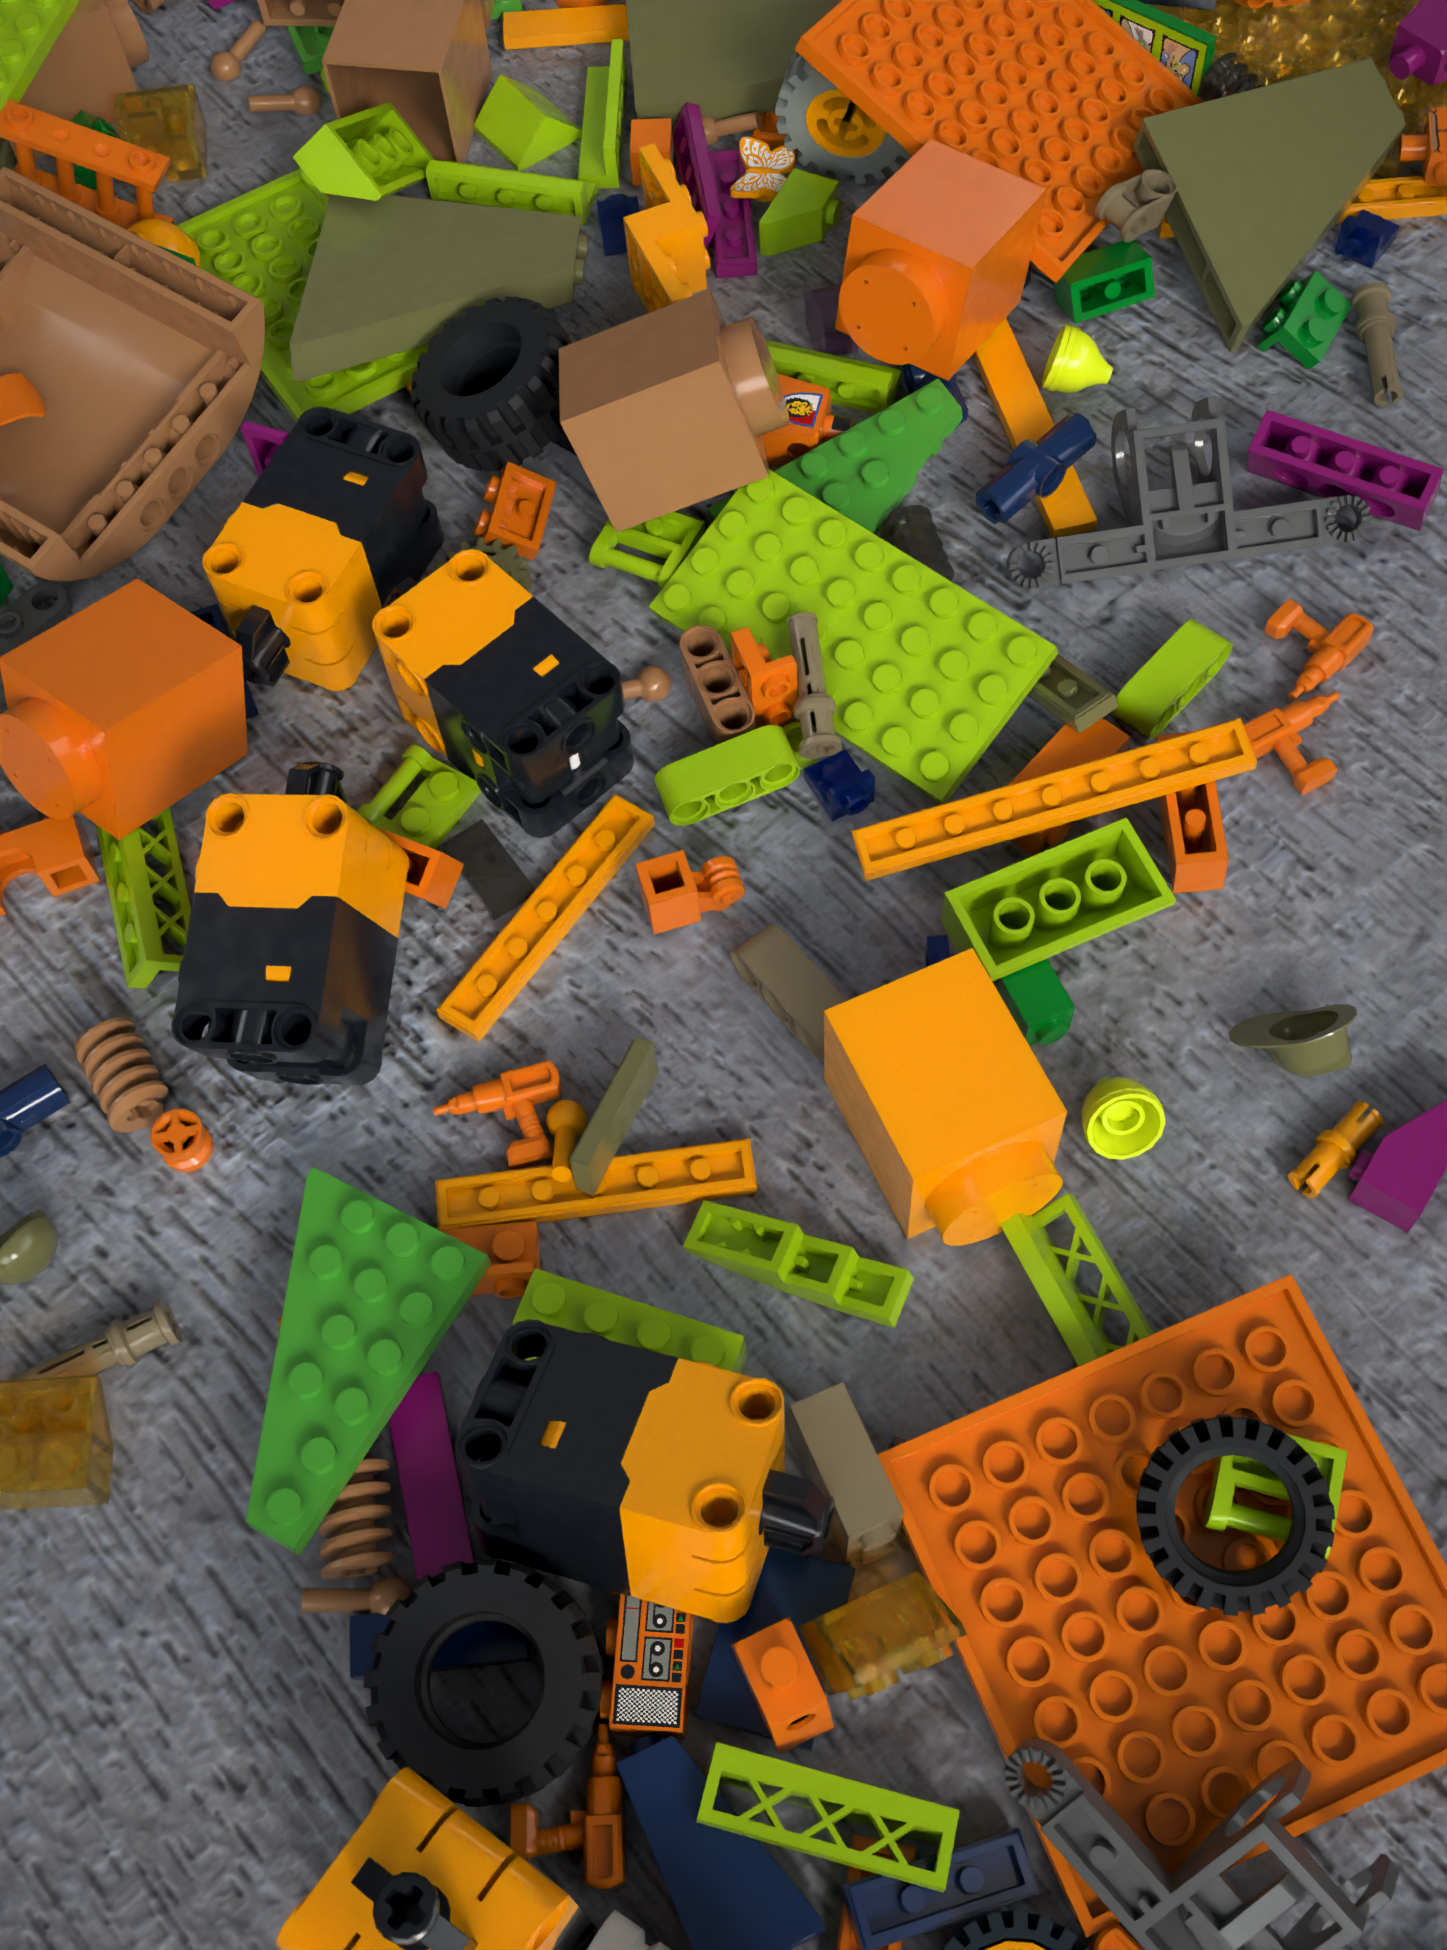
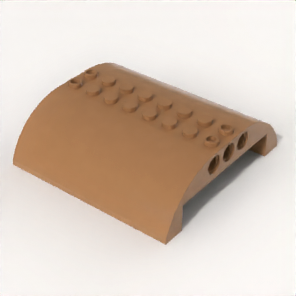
M5 166L0 170V377L9 373L23 374L42 397L46 413L44 417L29 416L0 426V555L33 575L47 580L75 581L87 579L111 570L130 558L148 543L213 467L230 444L252 401L260 375L265 339L264 306L260 299Z

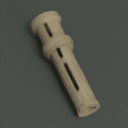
M1373 282L1359 287L1351 297V304L1353 310L1358 313L1359 318L1356 324L1357 337L1366 345L1374 403L1378 406L1387 407L1389 406L1386 393L1388 390L1391 391L1393 405L1398 403L1403 397V389L1400 385L1392 335L1396 330V318L1389 312L1388 305L1391 301L1390 288L1386 284Z
M802 612L794 614L787 619L792 653L797 663L799 699L795 702L793 711L794 717L800 720L803 741L798 745L800 755L808 759H821L839 753L842 749L841 738L835 735L833 715L837 711L836 703L827 694L817 617L813 613Z
M160 1298L153 1302V1308L124 1322L120 1318L109 1322V1326L105 1327V1333L56 1355L35 1367L10 1376L8 1380L10 1390L17 1404L21 1405L22 1409H25L43 1400V1398L79 1383L104 1369L119 1363L122 1366H132L139 1362V1356L168 1342L172 1346L182 1342L180 1327L166 1300Z

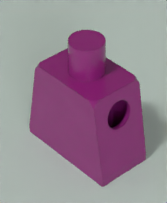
M1421 0L1400 22L1389 55L1390 71L1397 79L1403 80L1412 74L1428 85H1437L1447 80V0Z

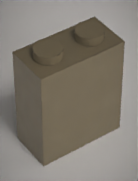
M841 1382L790 1404L789 1437L808 1479L818 1487L825 1497L832 1496L834 1498L835 1507L830 1529L845 1562L847 1563L860 1557L862 1564H866L894 1550L892 1542L899 1538L904 1511L844 1383Z

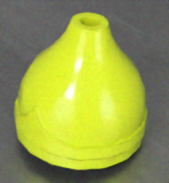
M1065 323L1053 344L1040 385L1041 388L1050 392L1076 393L1090 386L1107 384L1112 375L1113 367L1103 358L1096 342L1089 334L1082 331L1079 327Z
M1103 1077L1099 1079L1086 1095L1081 1110L1085 1139L1096 1153L1108 1159L1124 1160L1141 1155L1152 1148L1162 1136L1166 1123L1163 1106L1154 1092L1149 1090L1144 1084L1127 1077Z

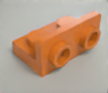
M507 461L500 476L497 477L492 474L483 495V500L489 502L487 511L481 510L473 530V535L483 537L488 546L493 544L496 539H502L505 550L514 545L517 547L519 556L533 561L539 552L557 482Z
M749 627L730 632L732 662L754 707L756 729L766 725L783 726L790 720L795 719L793 707L798 699L797 663L793 655L771 661L765 644L763 642L756 643Z
M536 1221L438 1229L487 1254L491 1261L490 1267L467 1301L472 1299V1295L493 1293L496 1297L503 1299L523 1297L534 1268L540 1269L539 1227Z

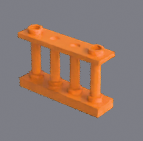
M8 99L0 113V137L15 142L18 163L13 170L14 172L126 230L133 224L147 218L167 220L174 224V218L155 212L153 203V192L155 193L171 164L170 157ZM33 149L55 157L57 176L36 169ZM73 163L95 171L97 191L75 183ZM113 178L135 185L137 205L115 197Z

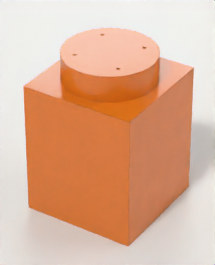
M930 139L852 214L835 329L849 335L864 352L879 361L893 365L912 364L949 381L1020 302L1047 189Z
M138 578L0 657V670L7 710L0 713V765L19 793L33 807L50 818L67 820L80 812L113 837L121 840L248 755L242 646Z

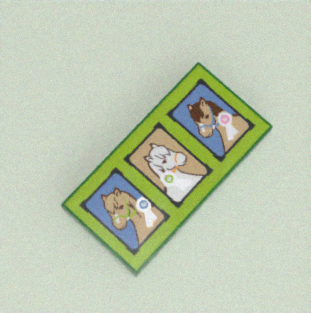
M1093 0L1205 102L1217 36L1138 0Z

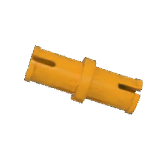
M1357 1101L1332 1130H1324L1316 1138V1147L1288 1174L1291 1185L1298 1191L1306 1182L1308 1186L1302 1192V1195L1308 1198H1315L1340 1169H1348L1356 1161V1151L1376 1130L1383 1126L1382 1116L1375 1108L1365 1118L1363 1113L1369 1108V1104Z

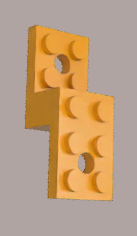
M655 143L639 148L645 210L623 217L630 281L648 313L691 297L693 293L707 289L706 270L711 267L709 255L704 246V237L708 236L705 217L701 211L695 212L686 185H679L671 160L668 157H662Z

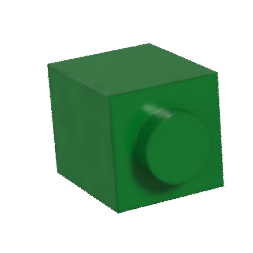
M1048 959L998 980L997 991L1029 1046L1040 1043V1045L1052 1044L1064 1037L1068 1030H1070L1075 1006Z

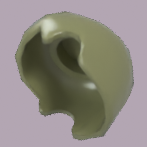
M38 1209L35 1213H29L0 1236L1 1285H16L33 1279L46 1269L56 1253L58 1230L41 1210Z

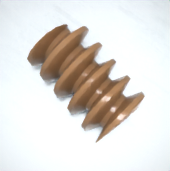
M116 1017L103 1021L85 1030L74 1042L76 1058L83 1066L86 1078L91 1082L92 1091L99 1098V1105L107 1115L109 1125L114 1131L121 1133L138 1131L154 1124L164 1113L165 1106L161 1102L168 1094L167 1086L164 1082L159 1081L160 1073L156 1066L151 1065L152 1057L150 1053L143 1049V1039L139 1034L135 1033L136 1026L131 1018Z
M367 1452L319 1525V1534L328 1539L320 1545L319 1556L322 1560L330 1562L320 1571V1576L323 1579L349 1580L366 1577L377 1572L379 1566L395 1560L394 1553L377 1549V1543L393 1537L392 1529L376 1526V1520L392 1513L391 1506L375 1503V1497L388 1493L391 1490V1484L388 1482L374 1480V1474L390 1468L388 1460L374 1458L370 1452Z

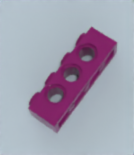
M1266 410L1248 449V472L1322 498L1356 495L1360 499H1364L1367 507L1369 506L1370 508L1369 513L1371 515L1417 531L1421 530L1439 492L1444 471L1440 467L1270 410Z

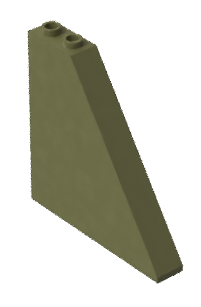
M626 0L635 110L638 119L671 118L673 132L683 105L686 102L699 105L701 117L708 116L716 120L757 111L760 114L775 111L778 95L791 57L794 55V49L801 36L842 0Z
M1372 58L1142 119L1133 149L1144 172L1149 169H1158L1168 173L1177 183V192L1165 216L1230 352L1236 351L1241 347L1276 302L1283 289L1293 280L1391 154L1406 125L1402 110L1394 102L1387 88L1386 80L1379 73Z
M331 194L289 343L293 380H308L427 345L435 334L440 335L446 329L444 325L451 319L455 318L457 320L465 315L464 311L474 305L479 308L485 305V301L494 298L505 301L506 297L523 298V300L526 298L541 303L543 307L548 309L573 302L575 285L583 286L584 268L588 251V235L581 234V216L393 195L378 201Z

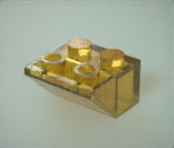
M98 1375L0 1381V1510L109 1504L114 1447L101 1378Z
M918 1571L903 1576L798 1626L827 1695L830 1696L847 1691L850 1701L864 1695L868 1697L899 1682L900 1679L896 1672L898 1668L901 1669L904 1675L918 1668L920 1670L925 1669L952 1656L954 1653L949 1643L967 1635L959 1618Z

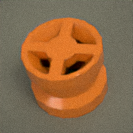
M172 1109L163 1113L151 1128L150 1139L152 1145L172 1170L178 1172L195 1171L206 1164L213 1153L214 1142L212 1136L203 1126L200 1118L192 1111ZM190 1137L192 1140L184 1148V1142Z

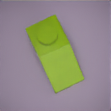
M794 168L759 221L760 255L769 257L822 241L830 227L838 224L842 215L843 202L839 200V181Z

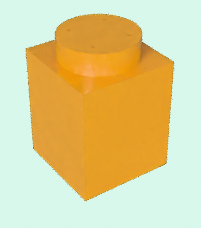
M973 948L824 1010V1080L907 1239L936 1227L943 1242L947 1245L961 1246L975 1243L1003 1232L1000 1224L1017 1213L1028 1216L1033 1215L1059 1192L1063 1179L1055 1167L1054 1161L1067 1110Z

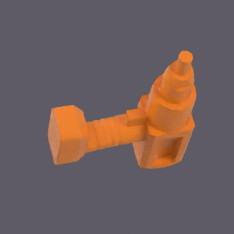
M1289 598L1268 619L1264 633L1274 639H1281L1292 629H1295L1310 641L1307 644V649L1314 652V654L1304 665V671L1299 675L1295 688L1288 694V697L1294 701L1301 693H1307L1318 683L1326 682L1337 670L1342 671L1370 642L1374 629L1370 621L1359 614L1348 613L1331 631H1328L1305 614L1300 604Z
M1336 691L1327 696L1312 697L1305 702L1302 700L1293 702L1280 710L1275 707L1243 724L1256 759L1275 749L1292 776L1293 786L1301 795H1305L1329 782L1337 773L1338 768L1330 758L1320 757L1308 764L1297 748L1303 741L1298 732L1311 725L1314 718L1323 714L1329 708V704L1340 699Z
M551 1060L502 1072L500 1073V1078L472 1086V1091L457 1094L448 1099V1103L433 1107L435 1116L451 1112L452 1115H463L478 1111L479 1114H485L503 1109L506 1120L516 1118L524 1139L510 1143L505 1150L510 1170L521 1169L553 1159L549 1140L546 1138L538 1120L534 1105L559 1099L561 1097L562 1083L556 1066Z
M599 1724L598 1744L594 1745L591 1758L592 1778H587L586 1810L570 1811L571 1824L539 1829V1812L532 1804L512 1803L510 1812V1848L526 1861L538 1856L583 1848L584 1884L602 1891H610L627 1883L626 1817L623 1816L621 1777L616 1776V1756L613 1745L609 1744L608 1724Z

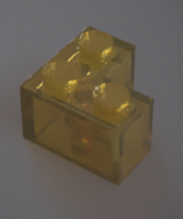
M194 84L115 94V123L121 139L170 157L171 164L165 173L168 182L190 181L208 177L207 123Z

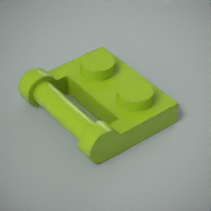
M671 512L616 533L609 519L591 548L589 563L602 569L610 566L657 582L658 587L662 589L705 533V523L677 512ZM617 543L667 560L664 565H660L614 548Z
M411 744L403 753V762L369 804H361L356 812L375 827L437 849L480 795L481 790L476 780L431 757L422 747ZM418 773L426 777L393 820L384 817L385 813Z
M1287 1434L1312 1457L1320 1473L1326 1479L1330 1489L1328 1492L1330 1501L1334 1505L1335 1519H1332V1531L1335 1532L1348 1450ZM1237 1455L1217 1457L1211 1491L1204 1510V1526L1222 1532L1227 1526L1285 1543L1289 1535L1292 1519L1232 1503L1235 1486L1290 1501L1287 1489L1278 1475L1266 1465L1249 1457ZM1328 1546L1325 1554L1326 1559L1328 1558L1332 1547Z

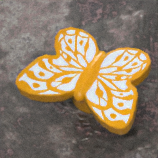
M742 137L739 151L741 162L746 171L745 175L731 186L730 197L753 198L760 202L773 201L787 179L784 174H788L794 169L795 153L793 150L789 152L786 146H780L771 151L769 145L763 141L752 137Z

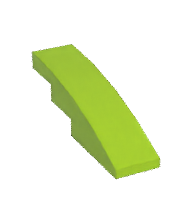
M703 1200L683 1245L686 1252L744 1277L828 1308L895 1328L914 1281L908 1269L859 1257L853 1247L806 1235L798 1224Z

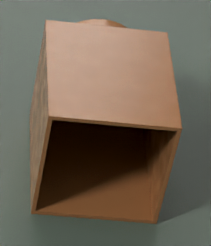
M80 0L19 103L70 122L83 110L95 119L98 117L105 119L109 124L143 108L144 106L131 70L149 61V53L141 28L127 0ZM8 140L16 157L15 161L18 163L15 142ZM33 149L35 160L46 155V153Z
M344 0L322 58L336 118L340 119L391 102L435 160L465 163L475 132L474 123L483 107L493 76L480 0Z
M711 289L559 348L560 423L616 533L769 477L763 435L789 425V415L782 387L769 349L755 319L750 316L726 326Z

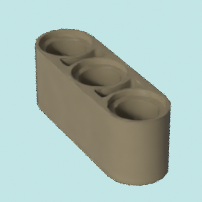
M770 923L732 950L730 953L731 960L743 979L815 1058L823 1060L824 1010L848 1000L779 926Z

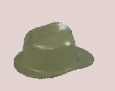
M1335 1004L1313 1010L1259 1015L1236 1024L1229 1031V1039L1238 1046L1266 1048L1276 1064L1289 1073L1303 1077L1317 1076L1345 1069L1351 1065L1352 1053L1347 1026L1356 1018L1357 1010L1356 1007L1349 1004Z

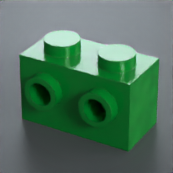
M1134 240L1128 243L1120 241L1084 253L1057 283L1054 282L1056 304L1076 324L1155 297L1152 257Z

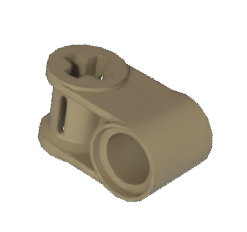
M1158 169L1146 170L1142 174L1123 183H1117L1108 189L1096 205L1095 215L1101 220L1107 219L1120 231V238L1126 243L1131 242L1139 235L1156 229L1160 225L1177 192V183L1172 176Z

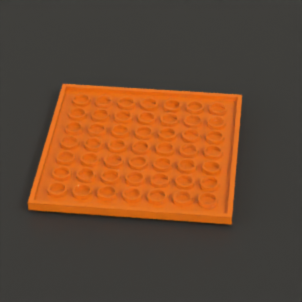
M842 0L801 36L794 49L814 69L818 70L835 85L845 97L854 102L879 127L883 128L901 144L911 156L932 139L1046 188L1047 192L1030 261L1055 283L1058 282L1110 223L1107 219L1101 220L1095 215L1096 205L1105 192L1113 185L1123 183L1144 172L1133 149L1142 119L1204 102L1093 0Z
M1292 1274L877 1454L904 1511L901 1524L1005 1761L1008 1760L1016 1746L1027 1739H1044L1056 1745L1170 1874L1180 1866L1253 1788L1289 1762L1299 1760L1311 1772V1779L1302 1802L1278 1820L1293 1838L1447 1764V1566ZM1222 1414H1230V1416L1252 1417L1263 1423L1271 1424L1286 1434L1348 1450L1333 1546L1327 1558V1563L1321 1573L1316 1571L1310 1579L1313 1585L1305 1593L1302 1594L1299 1590L1289 1597L1291 1603L1280 1609L1276 1604L1265 1608L1266 1613L1252 1616L1250 1611H1238V1616L1224 1615L1221 1609L1211 1607L1209 1611L1196 1605L1193 1599L1188 1596L1183 1598L1172 1589V1585L1165 1578H1161L1155 1570L1149 1555L1146 1554L1141 1541L1136 1510L1137 1494L1143 1469L1148 1465L1151 1459L1150 1455L1157 1446L1160 1447L1168 1439L1169 1434L1176 1429L1180 1430L1190 1425L1191 1421L1202 1417L1203 1419H1208ZM1217 1457L1201 1463L1191 1471L1179 1488L1175 1502V1522L1179 1535L1189 1550L1202 1561L1216 1568L1232 1571L1248 1570L1268 1562L1280 1551L1284 1542L1227 1526L1223 1532L1204 1526V1510L1211 1491ZM1235 1486L1232 1503L1292 1519L1291 1501ZM1033 1759L1030 1762L1025 1761L1023 1763L1024 1773L1033 1784L1039 1787L1052 1786L1054 1780H1051L1052 1772H1047L1048 1766L1042 1767L1040 1765L1041 1761L1034 1763ZM1276 1795L1264 1803L1241 1829L1253 1821L1271 1803ZM1028 1811L1082 1935L1085 1937L1091 1936L1108 1926L1120 1922L1040 1830L1041 1825ZM1262 1841L1226 1870L1270 1848Z

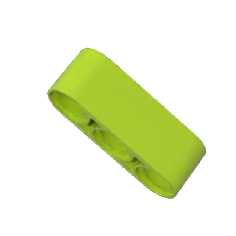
M1189 619L1121 689L1116 697L1118 707L1111 713L1151 740L1156 738V735H1159L1222 668L1231 653L1233 644L1195 619Z
M766 725L666 765L657 772L654 777V783L669 821L673 825L687 826L791 784L799 776L801 768L782 727Z

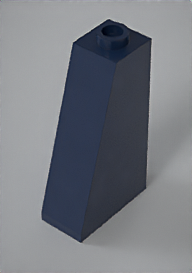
M653 1733L625 1748L628 1757L617 1762L616 1765L692 1950H792L826 1932L820 1915L758 1840L697 1823L707 1777L673 1735L661 1740L658 1733ZM717 1790L713 1810L738 1816Z

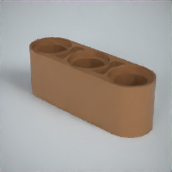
M704 625L693 626L687 629L681 635L679 642L683 675L714 746L755 730L754 707L720 634L712 627Z

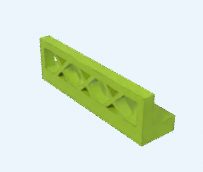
M612 39L610 66L588 67L578 179L597 182V189L620 188L628 81L623 39Z
M430 159L425 169L431 200L581 216V225L585 226L598 193L597 182L447 160L438 161Z
M765 340L778 374L828 388L831 391V404L876 414L892 405L902 380V370Z
M170 807L151 819L157 822L159 835L155 838L139 827L121 840H118L98 825L96 826L127 988H147L159 970L179 972L181 961L184 955L164 954L161 937L167 933L183 947L184 952L191 914V906ZM149 853L166 866L167 874L163 878L146 865L145 857ZM157 893L174 906L176 914L171 919L154 905L153 896Z
M1065 1194L1033 1216L1017 1213L1000 1224L1078 1366L1124 1347L1109 1342L1102 1330L1107 1308L1124 1312L1130 1322L1126 1346L1154 1334L1074 1194ZM1066 1212L1075 1226L1070 1250L1055 1247L1044 1228ZM1084 1244L1091 1256L1082 1254ZM1060 1254L1069 1256L1067 1266L1062 1260ZM1080 1260L1096 1263L1103 1275L1098 1298L1082 1294L1075 1282ZM1111 1291L1118 1303L1109 1301ZM1087 1302L1096 1304L1094 1314Z
M716 1742L697 1823L944 1892L947 1885L960 1810ZM719 1783L752 1792L759 1803L739 1817L713 1810ZM784 1801L815 1811L820 1822L801 1834L784 1829L772 1807ZM764 1812L771 1826L752 1821V1819ZM844 1818L875 1827L881 1840L864 1851L847 1848L834 1823ZM826 1830L832 1843L812 1837ZM902 1836H908L939 1845L934 1872L909 1865L895 1841ZM887 1847L894 1861L874 1854Z

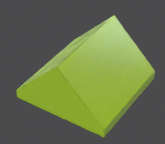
M499 74L474 123L475 132L516 171L527 169L582 137V130L541 92L502 74Z

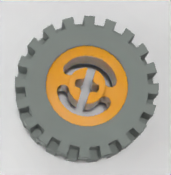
M795 51L791 57L775 108V115L779 116L776 124L778 133H787L784 145L790 152L797 148L799 153L796 160L804 167L811 161L816 164L814 173L824 177L827 170L836 173L835 180L839 182H845L847 175L855 176L856 184L867 183L869 174H873L875 180L879 181L886 178L889 168L894 173L898 171L903 165L904 158L908 160L910 157L907 150L883 128L879 127L857 105L854 107L850 122L843 121L842 119L846 114L850 99L845 97L835 85Z

